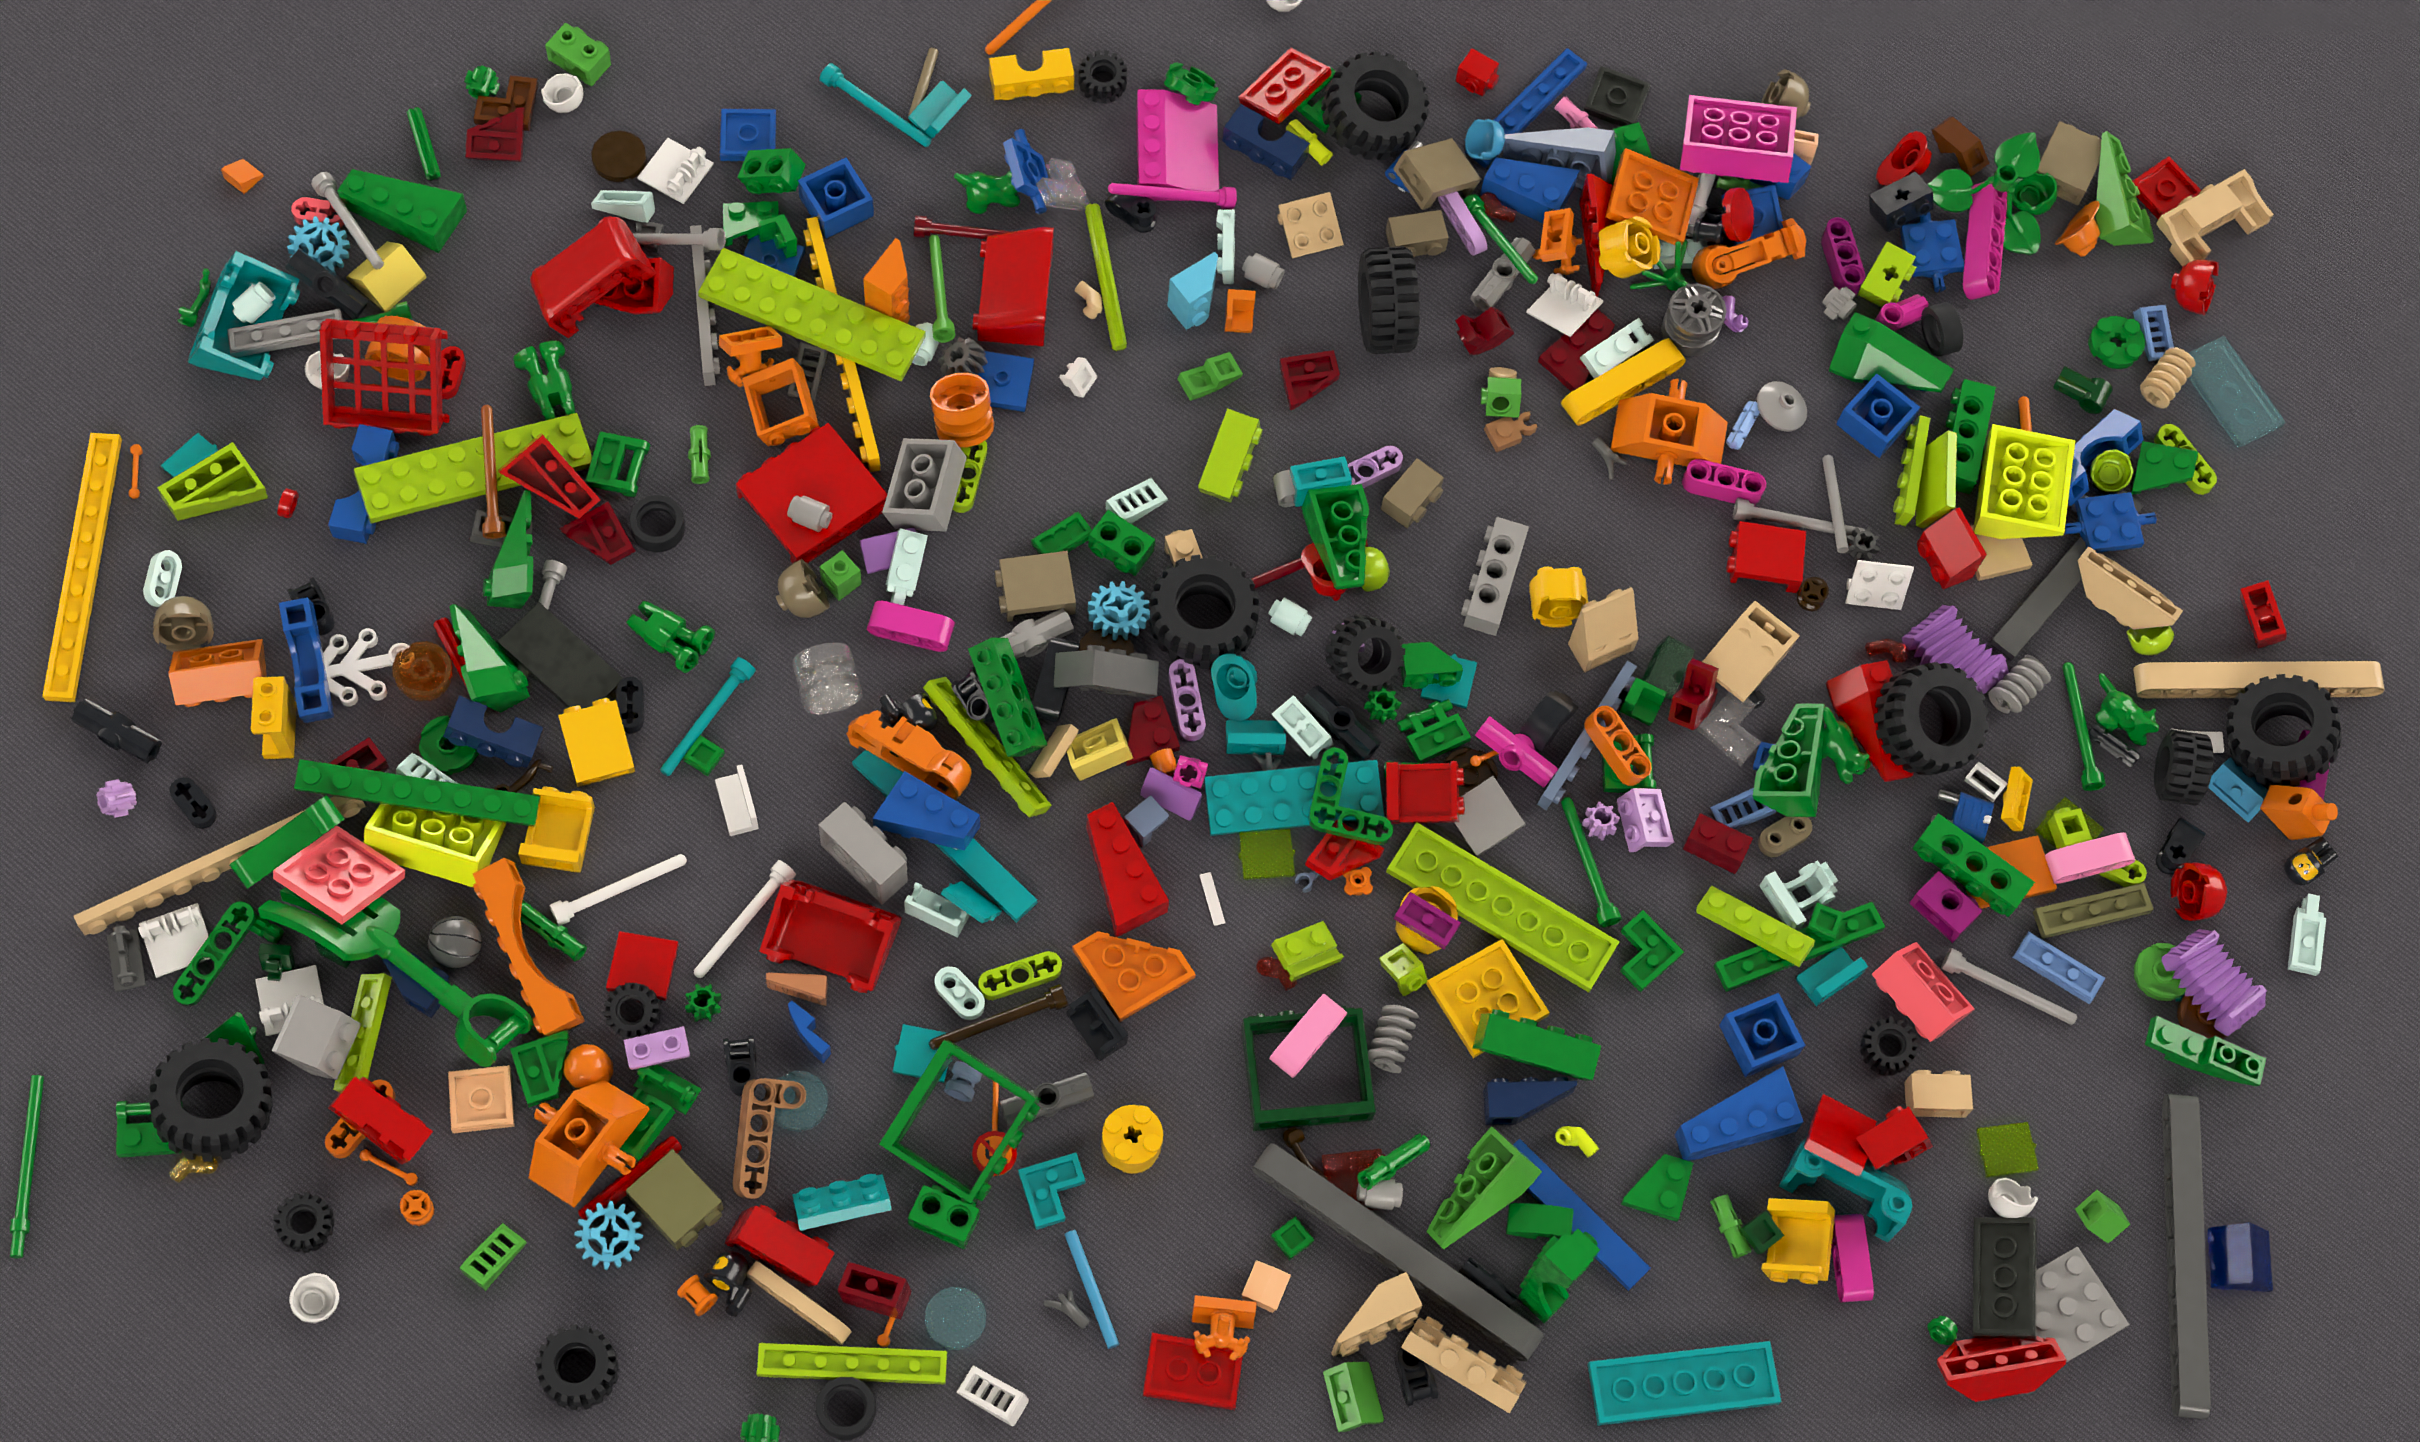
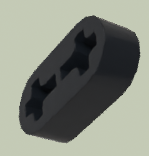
M626 677L617 685L616 702L624 731L626 733H635L644 724V690L640 680L635 677ZM632 686L635 690L633 692V701H628L626 692L628 687ZM628 709H633L635 717L631 724H627L626 721Z
M182 777L176 779L171 784L170 795L192 825L196 828L204 829L210 827L215 822L217 813L212 803L192 779ZM184 787L188 790L192 799L188 801L184 795H181L179 791L181 788ZM198 805L206 812L207 816L202 819L198 816L194 807Z

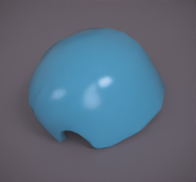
M1476 119L1469 127L1465 137V149L1468 155L1481 160L1495 158L1500 154L1505 143L1503 127L1497 121L1491 119Z

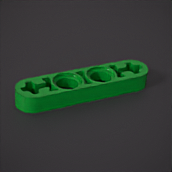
M236 902L227 909L175 983L173 995L179 1003L193 1006L206 994L255 924L257 914L250 904ZM247 908L246 915L249 917L246 922L243 920L239 921L235 927L241 930L238 935L232 929L225 927L227 922L232 926L235 924L237 916L234 914L237 910L243 911ZM221 933H229L232 937L231 946L227 949H219L216 946V938ZM204 958H211L214 962L213 971L210 974L202 975L198 970L199 962ZM191 973L205 980L203 985L196 982L192 989L195 992L193 998L187 996L183 999L184 992L181 991L182 987H190L194 982V979L189 978Z

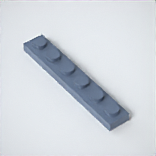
M1626 661L1598 707L1609 706L1615 711L1622 702L1618 696L1622 690L1628 693L1635 680L1632 674L1637 667L1636 665ZM1597 717V722L1601 726L1606 727L1604 720ZM1585 728L1537 803L1538 806L1546 811L1552 802L1556 805L1566 791L1562 788L1565 780L1567 779L1572 782L1580 769L1576 765L1580 757L1586 759L1594 747V744L1590 743L1591 738Z

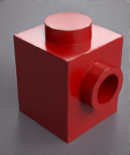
M1471 48L1458 67L1455 82L1464 86L1469 92L1477 93L1483 97L1488 88L1492 90L1499 80L1500 75L1497 74L1499 63Z

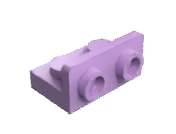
M1633 788L1617 799L1618 811L1629 852H1637L1643 847H1668L1674 843L1661 789Z
M684 1026L624 1040L628 1064L631 1070L690 1056Z

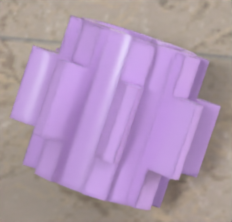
M119 779L105 782V787L99 788V792H97V803L103 814L113 815L114 818L129 815L128 810L135 808L134 805L137 803L136 793L131 783L120 782Z
M1598 802L1596 808L1588 807L1586 809L1585 815L1588 818L1583 820L1582 826L1589 830V837H1593V835L1598 836V839L1603 841L1606 835L1615 834L1617 828L1614 825L1618 823L1620 817L1612 812V805L1606 807L1601 802Z

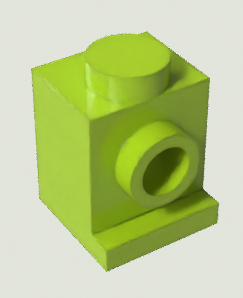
M2068 807L2059 809L2053 813V816L2047 822L2057 849L2092 840L2081 808L2070 810Z

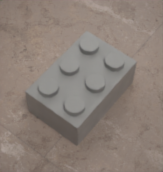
M903 438L882 511L895 529L914 527L916 530L947 531L967 459L955 440Z
M844 801L818 825L821 846L883 905L908 882L907 857L897 846L892 848L885 841L886 836L878 827L874 826L872 828L864 821L866 817L856 806L851 808Z

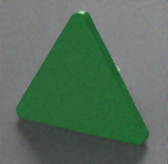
M236 1012L205 1037L210 1038V1042H218L219 1038L228 1039L229 1045L232 1046L238 1042L245 1046L246 1054L249 1051H253L259 1057V1064L265 1065L254 1041L257 1027L253 1026L249 1030L243 1015L239 1012Z

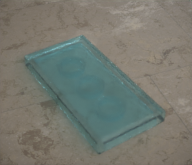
M2225 336L2189 352L2196 362L2189 377L2190 381L2238 448L2282 427L2286 423Z

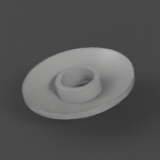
M1773 381L1765 384L1758 392V410L1763 419L1773 428L1784 432H1791L1799 429L1806 421V403L1801 394L1791 385Z

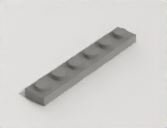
M701 225L690 226V232L702 234ZM692 245L703 378L705 386L716 385L715 375L720 374L719 357L713 358V350L718 349L717 333H711V325H716L715 309L709 308V302L698 295L700 287L711 270L710 259L705 260L704 252H709V248H705L704 245Z

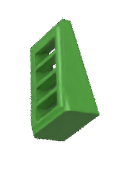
M502 1223L459 1268L464 1275L486 1291L527 1242ZM502 1235L514 1243L511 1248L499 1240ZM496 1245L505 1254L503 1257H500L491 1248ZM486 1254L497 1262L494 1266L483 1259ZM478 1263L488 1271L485 1275L475 1268Z

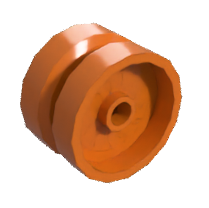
M385 316L377 321V323L425 327L418 322L398 316ZM370 342L365 359L381 360L380 342ZM387 343L388 361L408 362V344ZM414 345L415 363L430 364V346ZM371 366L374 370L381 373V367ZM388 368V377L409 382L408 369ZM415 370V382L423 380L427 371Z

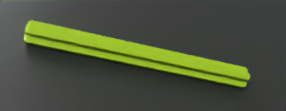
M1097 203L1088 204L1085 207V214L1111 346L1115 351L1124 350L1127 347V341L1101 210Z

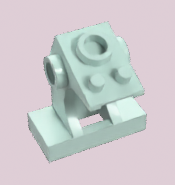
M1817 860L1815 863L1804 866L1798 871L1800 877L1788 883H1782L1775 871L1764 877L1760 888L1784 924L1795 930H1800L1806 922L1803 911L1814 906L1817 902L1826 905L1835 898L1834 893L1838 890L1834 883L1838 880L1826 862L1820 864ZM1805 885L1811 897L1798 902L1792 891Z

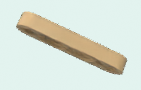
M755 1261L748 1270L747 1276L755 1284L838 1344L842 1345L852 1331L843 1322L760 1262Z

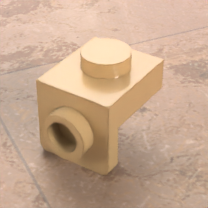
M1192 529L1174 531L1170 535L1165 536L1164 549L1166 554L1170 555L1174 568L1175 562L1182 558H1185L1186 562L1191 560L1192 555L1200 554V557L1203 558Z

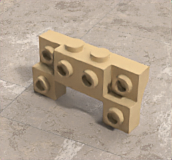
M2244 169L2215 186L2212 184L2206 186L2194 198L2192 196L2186 197L2179 203L2178 207L2163 214L2156 225L2172 243L2169 250L2183 267L2190 261L2207 258L2211 249L2201 238L2235 219L2248 235L2268 224L2274 214L2263 202L2254 186L2253 179Z
M1429 1316L1425 1320L1419 1317L1401 1348L1510 1413L1526 1385V1381L1521 1379L1524 1374L1510 1365H1507L1506 1368L1496 1366L1494 1364L1495 1358L1481 1350L1476 1354L1467 1348L1469 1343L1455 1334L1451 1338L1448 1337L1441 1330L1443 1324Z

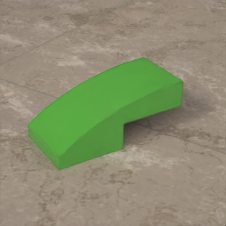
M1228 352L1206 359L1203 366L1181 372L1177 379L1189 400L1192 401L1229 385L1241 378L1243 373L1231 353Z

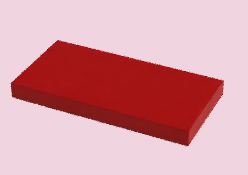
M1822 1094L1818 1101L1804 1148L1850 1173L1860 1176L1865 1167L1867 1155L1856 1138L1875 1127L1877 1121Z

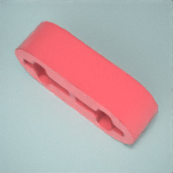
M308 197L297 199L292 204L291 209L295 221L300 225H303L304 219L309 224L313 223L314 216H317L319 222L323 223L326 217L336 212L328 200ZM305 208L310 209V211H307L305 215H301L300 212H304ZM338 214L334 215L333 219H329L331 226L336 222L339 223L340 228L344 225Z

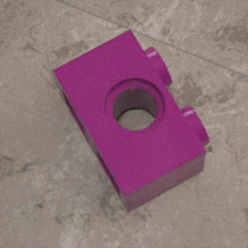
M1940 871L1915 894L1909 903L1952 943L1982 913L1976 900L1960 891L1954 880L1947 875H1943ZM1942 901L1951 903L1953 910L1944 907Z

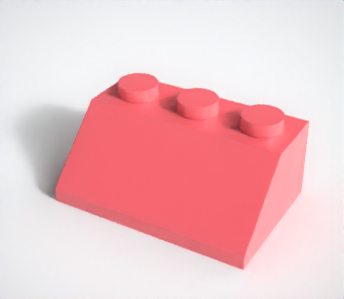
M1917 942L1895 952L1872 973L1876 979L1877 986L1892 997L1896 1002L1895 1005L1899 1012L1908 1016L1915 1024L1918 1034L1930 1042L1942 1036L1975 1009Z

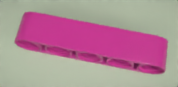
M1982 183L1975 184V185L1972 187V189H1973V188H1976L1977 186H1979V185L1982 184ZM1989 184L1976 194H1971L1973 203L1969 212L1963 276L1964 293L1970 300L1996 294L2000 288L2007 192L1996 190L1992 184Z

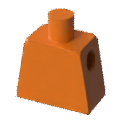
M2270 785L2260 807L2289 840L2322 836L2330 820H2335L2338 815V809L2334 803H2325L2313 789L2304 787Z

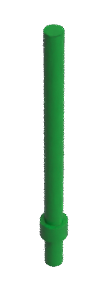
M41 1075L31 1076L15 1218L11 1219L10 1233H12L11 1258H23L25 1236L29 1234L30 1230L28 1211L44 1076Z

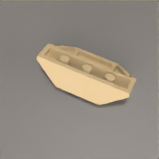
M2089 546L2078 559L2086 597L2092 601L2095 607L2106 610L2113 615L2120 624L2129 626L2133 630L2172 626L2183 612L2182 609L2174 606L2172 601L2112 559L2101 553H2096Z

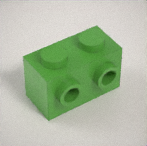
M566 22L545 44L548 60L591 87L611 65L609 49L603 42L599 40L594 41L582 29L574 28Z

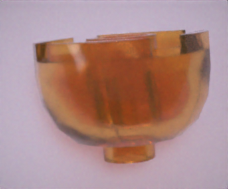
M428 641L415 642L410 644L409 648L403 652L401 650L396 655L393 662V678L399 690L409 699L419 702L432 701L441 697L449 689L453 680V665L447 653L439 645Z

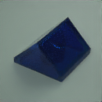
M2250 1222L2208 1229L2211 1288L2273 1291L2269 1231Z

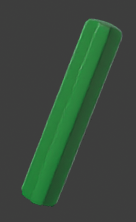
M419 107L408 109L407 116L426 179L429 181L439 179L441 174L422 110Z

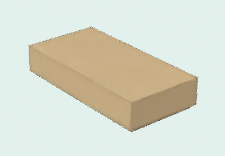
M1072 724L1057 726L1049 738L1047 746L1043 748L1028 773L1035 778L1051 777L1079 730Z

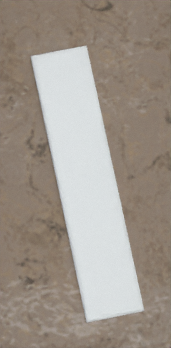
M1211 872L1200 874L1214 926L1224 924L1225 920Z

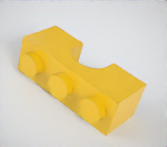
M1069 48L1042 51V67L1036 71L1023 70L1017 63L1016 55L989 58V75L994 100H1011L1015 97L1023 96L1036 97L1046 93H1065L1069 90H1074V71Z

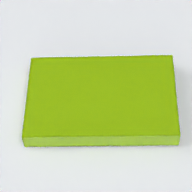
M1946 431L1925 448L1916 505V527L1925 529L1956 507V432Z

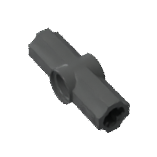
M1086 1072L1055 1083H1042L1035 1090L1029 1091L1039 1098L1047 1094L1055 1098L1054 1103L1051 1105H1043L1039 1101L1037 1105L1040 1107V1110L1035 1118L1041 1116L1051 1117L1059 1110L1094 1099L1092 1085ZM1018 1096L1000 1101L1008 1128L1012 1125L1026 1102Z

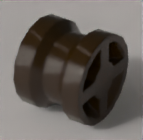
M1810 577L1803 581L1797 593L1798 605L1806 611L1813 612L1819 610L1829 594L1827 583L1819 577Z

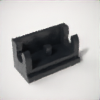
M1095 987L1069 1005L1071 1008L1066 1011L1067 1016L1099 1061L1127 1044L1128 1034Z

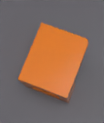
M1228 289L1225 316L1226 332H1252L1255 291Z

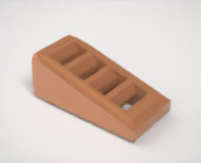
M766 973L767 988L819 1005H827L828 981L826 975Z

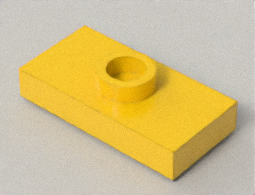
M2011 767L2007 789L2003 794L2001 819L2012 831H2022L2024 828L2033 779L2021 767Z

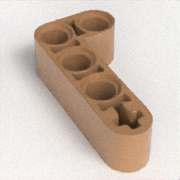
M762 1078L752 1079L745 1084L742 1092L733 1174V1190L739 1197L755 1199L762 1196L765 1192L775 1108L797 1109L801 1107L806 1100V1090L800 1083ZM758 1084L764 1086L766 1091L765 1097L761 1101L755 1098L753 1092ZM788 1087H791L795 1092V1099L790 1104L784 1100L783 1096L784 1091ZM754 1115H758L762 1119V1127L757 1132L750 1126L751 1118ZM752 1145L757 1147L759 1151L758 1159L753 1163L747 1158V1150ZM745 1167L757 1168V1172L745 1171ZM745 1181L755 1182V1187L749 1189L744 1187Z

